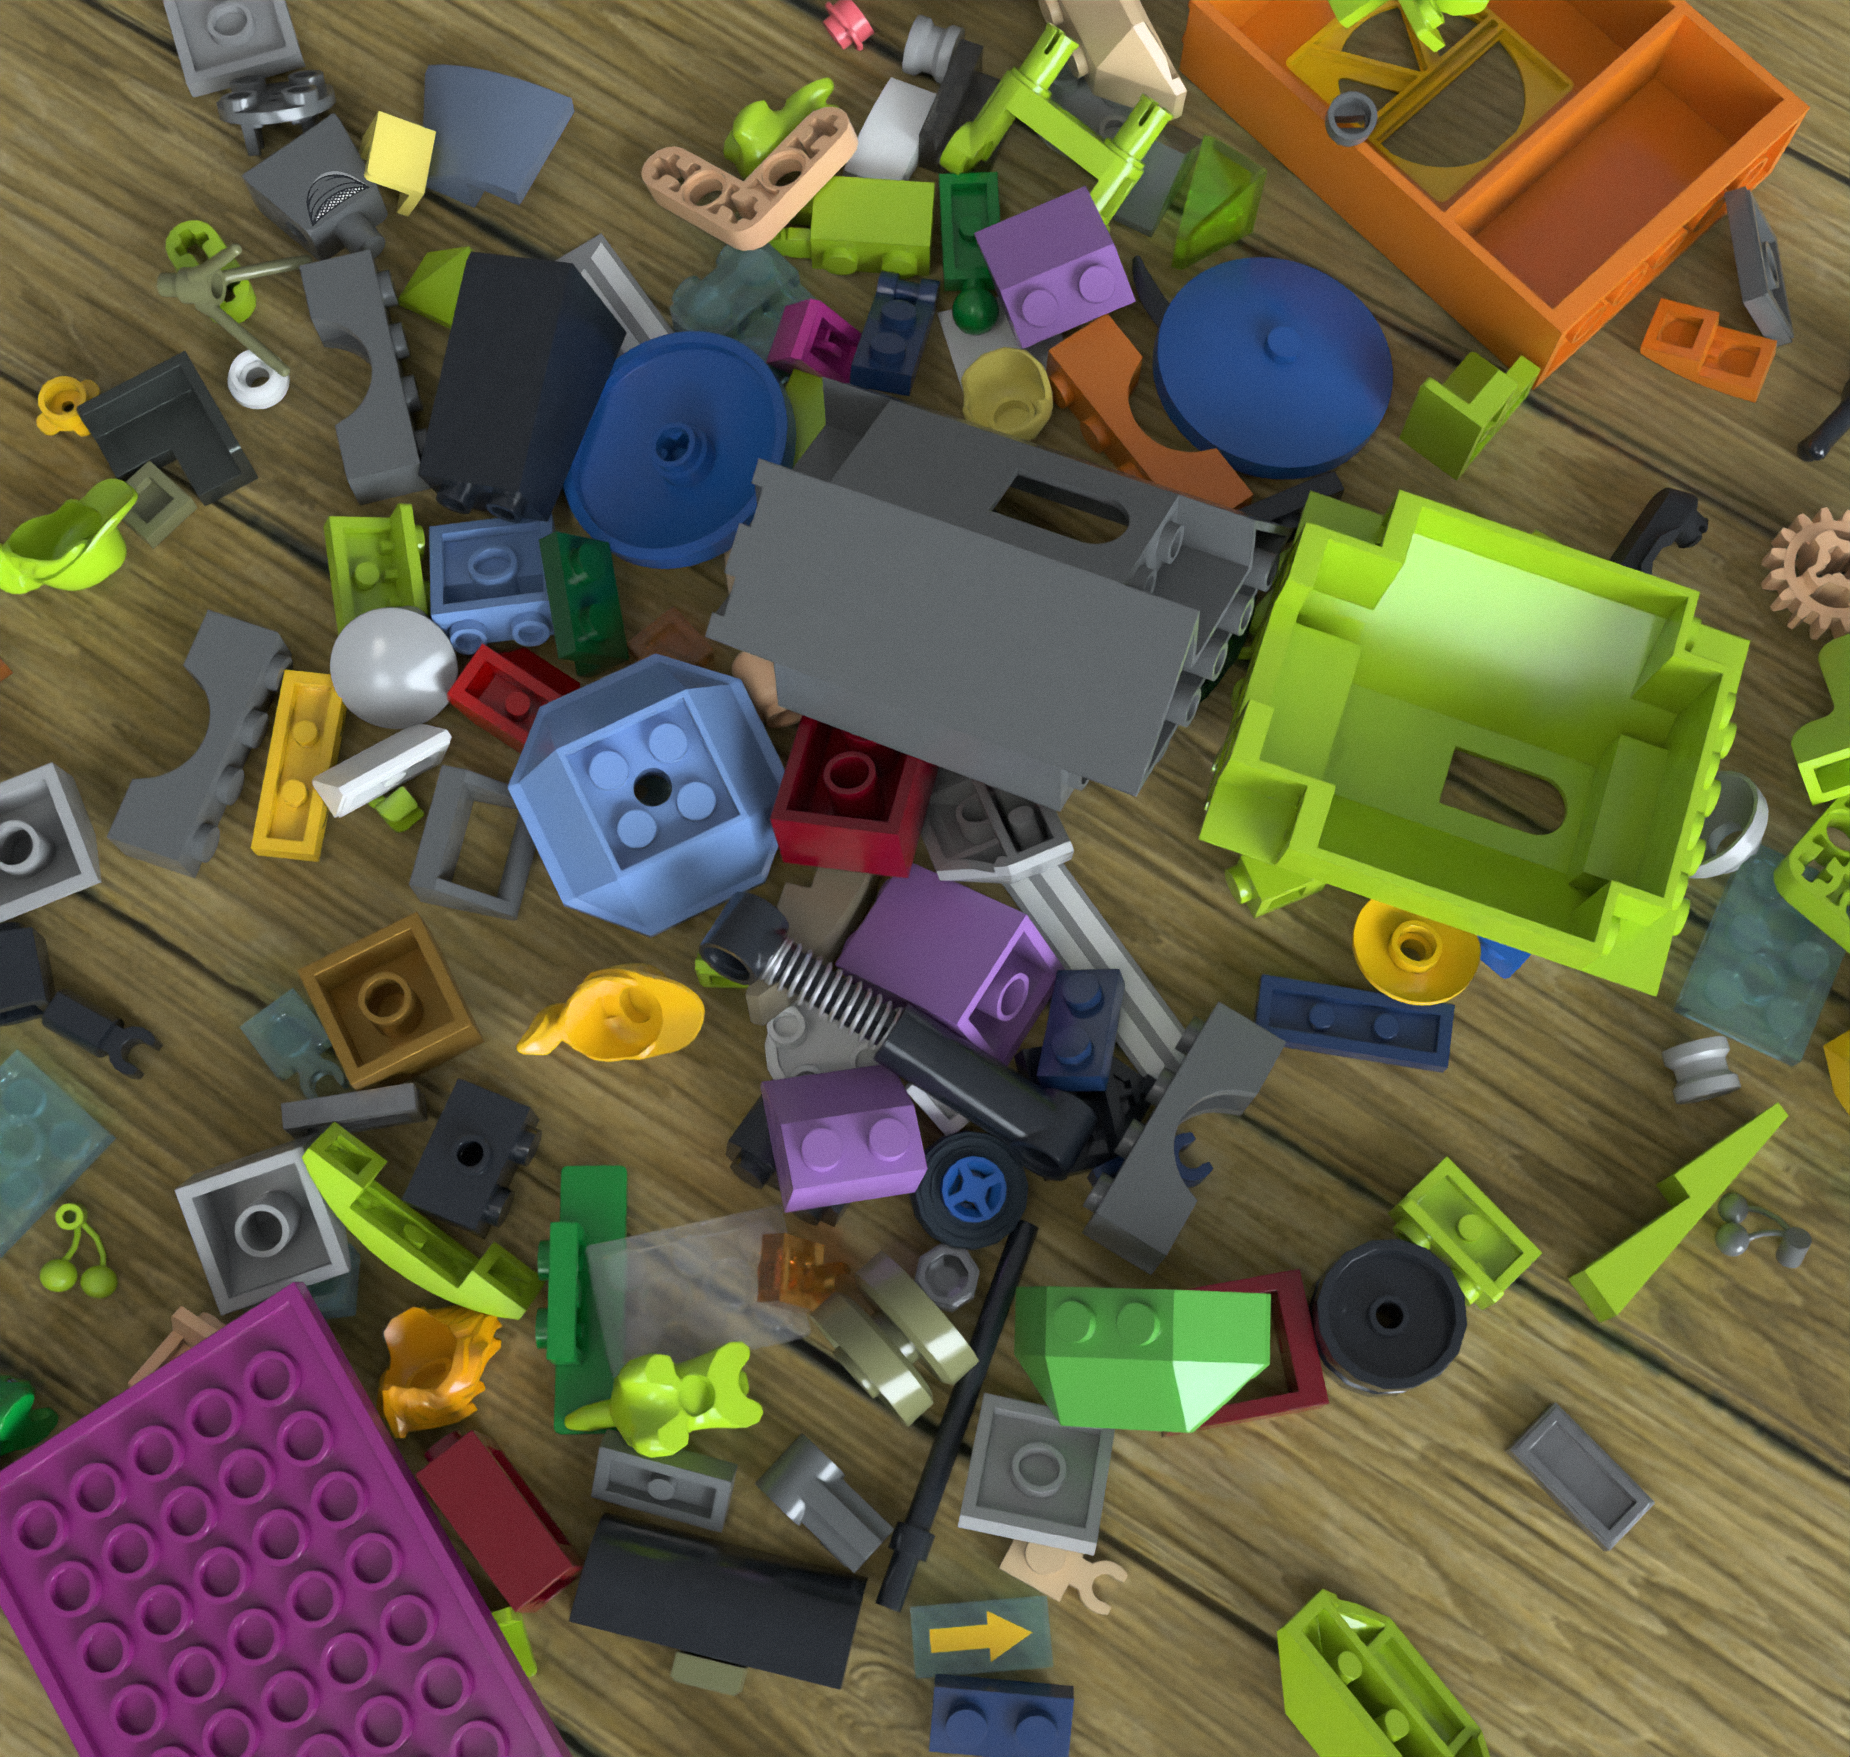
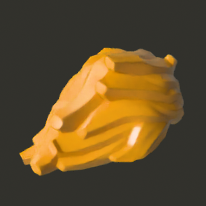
M453 1305L439 1309H427L424 1306L420 1308L410 1307L390 1320L384 1329V1337L390 1359L388 1367L379 1379L380 1386L377 1389L376 1408L380 1416L388 1422L395 1438H405L409 1432L457 1423L478 1410L471 1400L476 1395L485 1391V1385L480 1381V1377L488 1360L501 1348V1339L493 1337L496 1330L502 1327V1324L497 1319L498 1317L477 1312L460 1305Z

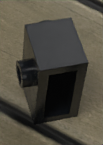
M458 1078L402 1197V1201L420 1213L486 1239L491 1226L499 1228L510 1211L515 1191L509 1189V1186L519 1164L527 1167L538 1149L542 1130L536 1127L540 1119L531 1107Z

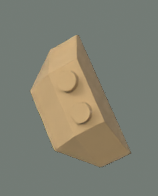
M1038 0L1046 23L1050 22L1058 26L1059 29L1066 33L1067 37H1072L1080 44L1068 59L1067 64L1077 79L1082 76L1085 78L1093 95L1134 108L1140 100L1139 97L1144 93L1160 104L1159 107L1166 108L1174 115L1171 121L1182 116L1187 90L1167 55L1140 0Z

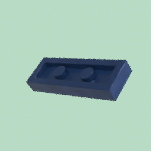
M1262 974L1258 982L1253 1022L1286 1041L1285 1048L1443 1073L1448 1068L1455 1005L1447 1003L1412 1005L1392 999L1383 993Z

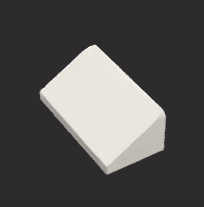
M417 724L405 728L315 776L312 779V784L334 818L338 816L341 818L440 764L450 745L452 736L447 729L425 724Z

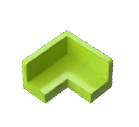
M1470 352L1443 384H1440L1432 377H1428L1419 388L1399 439L1457 481L1526 399L1541 368L1521 355L1505 374L1476 352Z

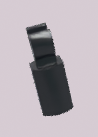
M64 988L58 991L42 1015V1024L45 1028L96 1057L103 1058L109 1054V1060L113 1067L130 1079L141 1080L145 1074L129 1062L128 1055L130 1050L138 1044H146L157 1051H160L163 1046L158 1037L150 1031L134 1026L124 1029L125 1023L123 1019L70 989Z

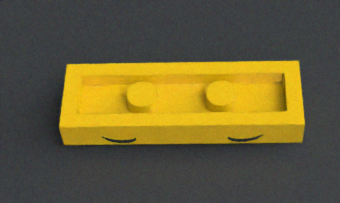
M284 670L251 843V849L258 856L320 861L329 809L314 788L312 779L337 765L347 707L333 686L331 674Z

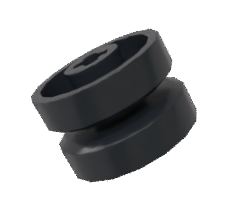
M1401 1239L1370 1240L1345 1252L1312 1285L1307 1300L1322 1371L1341 1388L1366 1397L1398 1396L1440 1376L1459 1354L1467 1328L1464 1294L1451 1269L1427 1248ZM1384 1309L1391 1314L1394 1320L1393 1323L1386 1326L1387 1328L1381 1326L1376 1318V1313Z

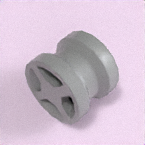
M918 15L913 22L906 42L902 71L913 76L921 72L930 74L936 83L945 86L950 85L963 49L964 28L951 25L945 29L935 26L930 17Z
M1715 1036L1687 1042L1662 1052L1664 1065L1673 1070L1677 1082L1672 1091L1676 1104H1689L1709 1100L1732 1093L1741 1088L1738 1075L1728 1068L1725 1057L1730 1048L1725 1036Z

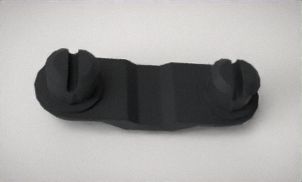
M1673 488L1660 490L1648 502L1609 561L1651 575L1653 561L1662 548L1672 545L1674 541L1678 544L1679 548H1690L1701 541L1702 533L1707 532L1709 522L1708 518H1704L1697 511L1698 498L1694 494Z

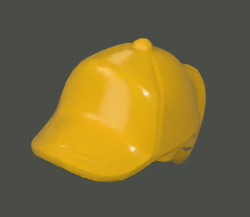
M646 963L615 965L591 972L575 988V992L568 998L566 1003H555L539 1011L517 1043L516 1050L525 1055H547L561 1041H564L578 1052L599 1061L614 1062L625 1059L640 1060L681 1050L689 1045L696 1038L702 1027L705 1009L702 1000L694 991L680 982L669 979L660 969Z

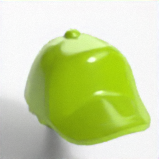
M117 478L106 479L92 487L82 499L66 500L57 511L22 523L12 532L4 544L0 543V589L11 594L20 595L36 590L42 585L67 591H79L95 586L108 578L125 561L127 547L117 526L137 501V491L125 481Z

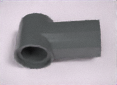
M801 1433L755 1482V1485L796 1525L800 1526L803 1523L836 1559L855 1573L894 1531V1528L843 1480L846 1475L815 1444Z

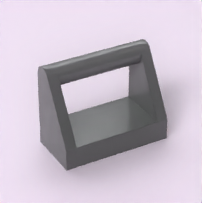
M442 765L409 886L420 902L506 920H517L536 849L520 813L497 897L452 883L474 801L518 810L507 788L509 784L467 769Z

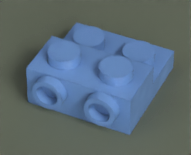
M552 513L548 522L522 518L520 522L513 523L500 518L429 526L431 618L448 636L456 652L467 655L475 654L482 643L487 646V643L515 640L523 646H538L546 642L550 635H554L539 546V539L555 532Z

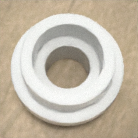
M250 350L239 354L232 362L227 382L231 394L239 404L250 409H266L277 404L286 395L290 384L289 375L282 377ZM259 377L269 378L265 384L251 388V384L255 379Z

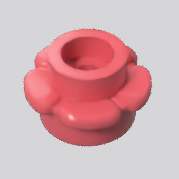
M839 0L834 5L828 1L825 4V8L830 16L822 23L830 36L843 51L851 44L856 50H863L862 43L874 34L867 19L852 0Z

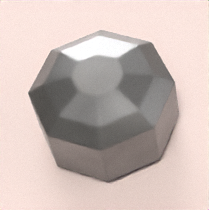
M941 1243L919 1257L914 1281L940 1310L953 1312L974 1299L980 1270L966 1249L951 1247Z

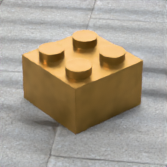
M418 912L297 970L351 1086L356 1091L400 1085L485 1042L431 930Z

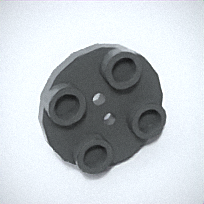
M298 71L288 76L289 81L266 84L264 76L258 75L231 80L229 82L231 93L223 95L216 102L220 120L230 124L241 125L248 155H261V149L265 148L262 134L264 124L292 121V124H301L304 133L320 122L319 113L330 109L336 103L333 86L325 83L323 71Z

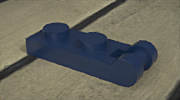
M881 270L877 291L851 364L849 384L910 396L936 313L940 281L922 278L921 283L900 280L899 273Z

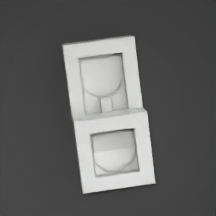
M891 77L875 102L858 135L857 150L847 161L843 170V176L908 181L917 168L921 146L941 117L944 96Z

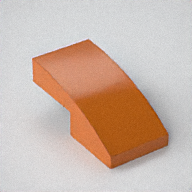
M1661 298L1641 344L1640 354L1692 382L1756 403L1775 356L1777 340L1718 326L1720 312Z

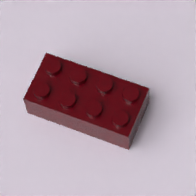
M802 715L770 816L783 863L909 878L939 766Z

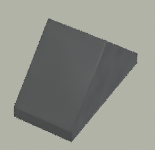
M1167 123L1142 159L1146 164L1143 168L1144 173L1112 219L1151 238L1204 148L1205 141Z

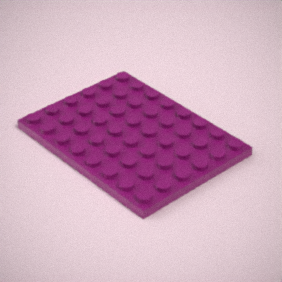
M304 1282L289 1284L0 1471V1606L80 1757H573Z

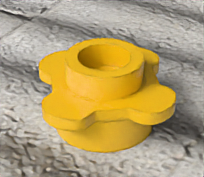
M69 376L55 377L45 382L38 395V405L42 413L37 417L36 424L40 431L48 436H53L59 431H74L82 437L90 435V431L81 420L76 408L101 394L98 385L92 380L80 382ZM74 404V408L71 411H64L67 405Z

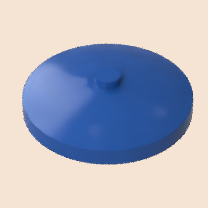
M1270 257L1236 259L1213 266L1198 274L1171 301L1158 329L1153 348L1152 367L1157 393L1166 413L1180 433L1200 451L1217 448L1234 470L1260 478H1307L1325 473L1347 462L1366 445L1386 412L1392 392L1393 366L1390 350L1381 327L1364 303L1353 292L1329 275L1307 265L1285 259Z
M704 331L676 332L653 338L630 349L614 362L563 484L567 502L574 517L593 539L609 542L613 555L638 566L656 569L683 568L711 560L732 548L739 523L750 525L753 521L757 501L755 484L751 482L758 459L761 458L792 469L796 449V423L789 396L775 373L753 350L743 343L717 333Z

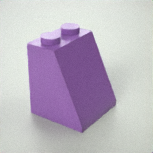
M915 863L912 864L909 878L892 876L882 885L875 904L858 930L854 931L847 938L842 954L835 963L838 969H842V974L845 977L852 975V984L855 985L857 982L862 981V990L865 991L868 988H872V996L874 998L882 994V1003L884 1004L892 1000L893 1010L898 1007L905 1008L909 1003L1007 1066L1051 998L1057 970H1065L1027 914L957 882L940 881L937 873Z

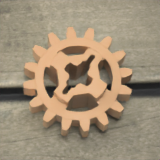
M1828 507L1821 508L1812 521L1802 513L1795 518L1788 529L1783 527L1771 542L1774 548H1771L1763 558L1761 565L1772 571L1762 581V589L1777 590L1779 596L1770 605V608L1773 612L1787 608L1792 613L1787 627L1794 629L1803 621L1810 625V639L1817 640L1826 629H1831L1832 636L1835 639L1850 634V510L1847 509L1838 521L1833 520ZM1795 565L1800 571L1798 577H1796Z

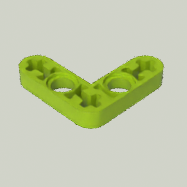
M1849 794L1834 799L1777 864L1773 872V880L1778 893L1785 901L1850 954V920L1846 913V907L1850 906V851L1842 850L1835 846L1827 835V828H1835L1845 833L1850 839ZM1815 860L1823 868L1809 882L1802 876V873Z

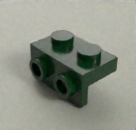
M558 531L539 539L558 659L574 661L576 673L582 677H592L629 660L609 542Z

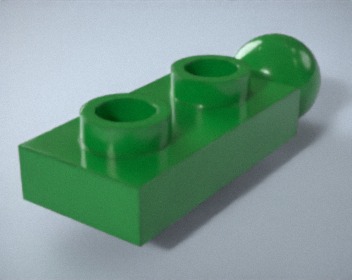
M998 173L939 174L938 190L944 292L962 291L957 295L952 305L953 321L962 332L968 335H982L989 332L995 326L999 317V305L994 295L988 291L996 289L974 233L1001 222Z

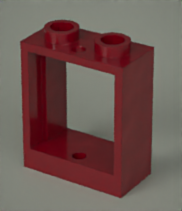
M1300 1269L1185 1289L1271 1294V1314L1288 1388L1287 1394L1224 1405L1194 1432L1315 1410L1329 1404ZM1161 1431L1162 1438L1185 1434L1183 1432Z
M455 1430L435 1443L424 1454L429 1464L416 1473L415 1476L515 1612H537L581 1576L585 1560L495 1439L474 1430L469 1431L464 1436L459 1430Z

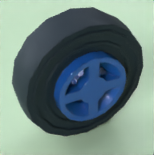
M965 1130L940 1137L924 1150L928 1169L916 1191L909 1193L915 1218L930 1237L951 1247L977 1250L997 1244L1016 1228L1026 1209L1028 1182L1024 1167L1011 1155L1009 1145L989 1133ZM960 1175V1177H961V1179H962V1182H961V1184H960V1189H959V1191L956 1192V1191H957V1188H958V1184L960 1183V1180H959V1178H958V1176Z

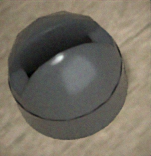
M1348 91L1338 95L1332 101L1325 116V127L1328 136L1337 145L1345 147L1363 143L1370 136L1376 125L1377 109L1373 101L1361 92ZM1364 120V128H1339L1336 124L1355 123Z

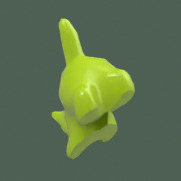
M826 77L802 87L786 99L785 106L781 110L770 109L765 100L753 102L740 110L733 122L732 130L724 141L723 154L725 159L735 164L740 176L744 180L813 111L823 107L840 108L836 104L826 103L827 98L834 89L832 79Z
M742 1341L725 1343L696 1358L681 1363H673L670 1356L656 1353H648L631 1359L620 1369V1373L614 1378L610 1399L582 1406L569 1413L564 1419V1425L566 1428L575 1431H594L617 1427L626 1443L633 1447L638 1454L652 1458L670 1456L677 1453L688 1444V1433L694 1430L706 1428H747L757 1424L761 1419L763 1410L758 1402L746 1397L749 1392L747 1374L741 1369L749 1360L750 1349Z

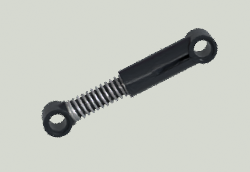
M736 892L732 895L699 945V954L713 970L721 976L742 985H752L758 978L760 980L764 979V983L768 985H774L777 982L778 991H782L784 988L788 989V998L796 994L798 996V1004L807 1001L808 1010H812L814 1007L818 1008V1017L826 1013L829 1015L827 1018L828 1023L837 1020L839 1022L837 1025L838 1030L846 1026L849 1028L848 1036L856 1032L859 1034L858 1042H862L864 1038L869 1041L868 1049L876 1045L874 1061L1009 1145L1011 1155L1029 1171L1054 1181H1063L1068 1178L1098 1122L1096 1114L1087 1104L1068 1092L1056 1088L1043 1089L909 1003L905 1008L898 1007L893 1010L892 1000L887 1001L885 1004L882 1003V994L874 998L872 996V988L863 991L862 981L854 985L852 984V975L844 979L841 977L842 969L833 972L831 970L832 962L824 966L821 964L822 956H818L814 960L811 958L812 950L803 953L801 951L802 943L796 944L793 938L790 939L789 935L786 936L789 931V923L786 917L771 903L748 892Z

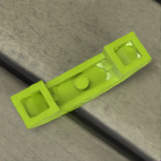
M335 1121L303 1154V1162L314 1184L335 1215L348 1230L389 1267L425 1290L454 1304L477 1312L520 1320L546 1283V1281H540L535 1271L495 1241L479 1259L376 1182L374 1179L388 1161Z

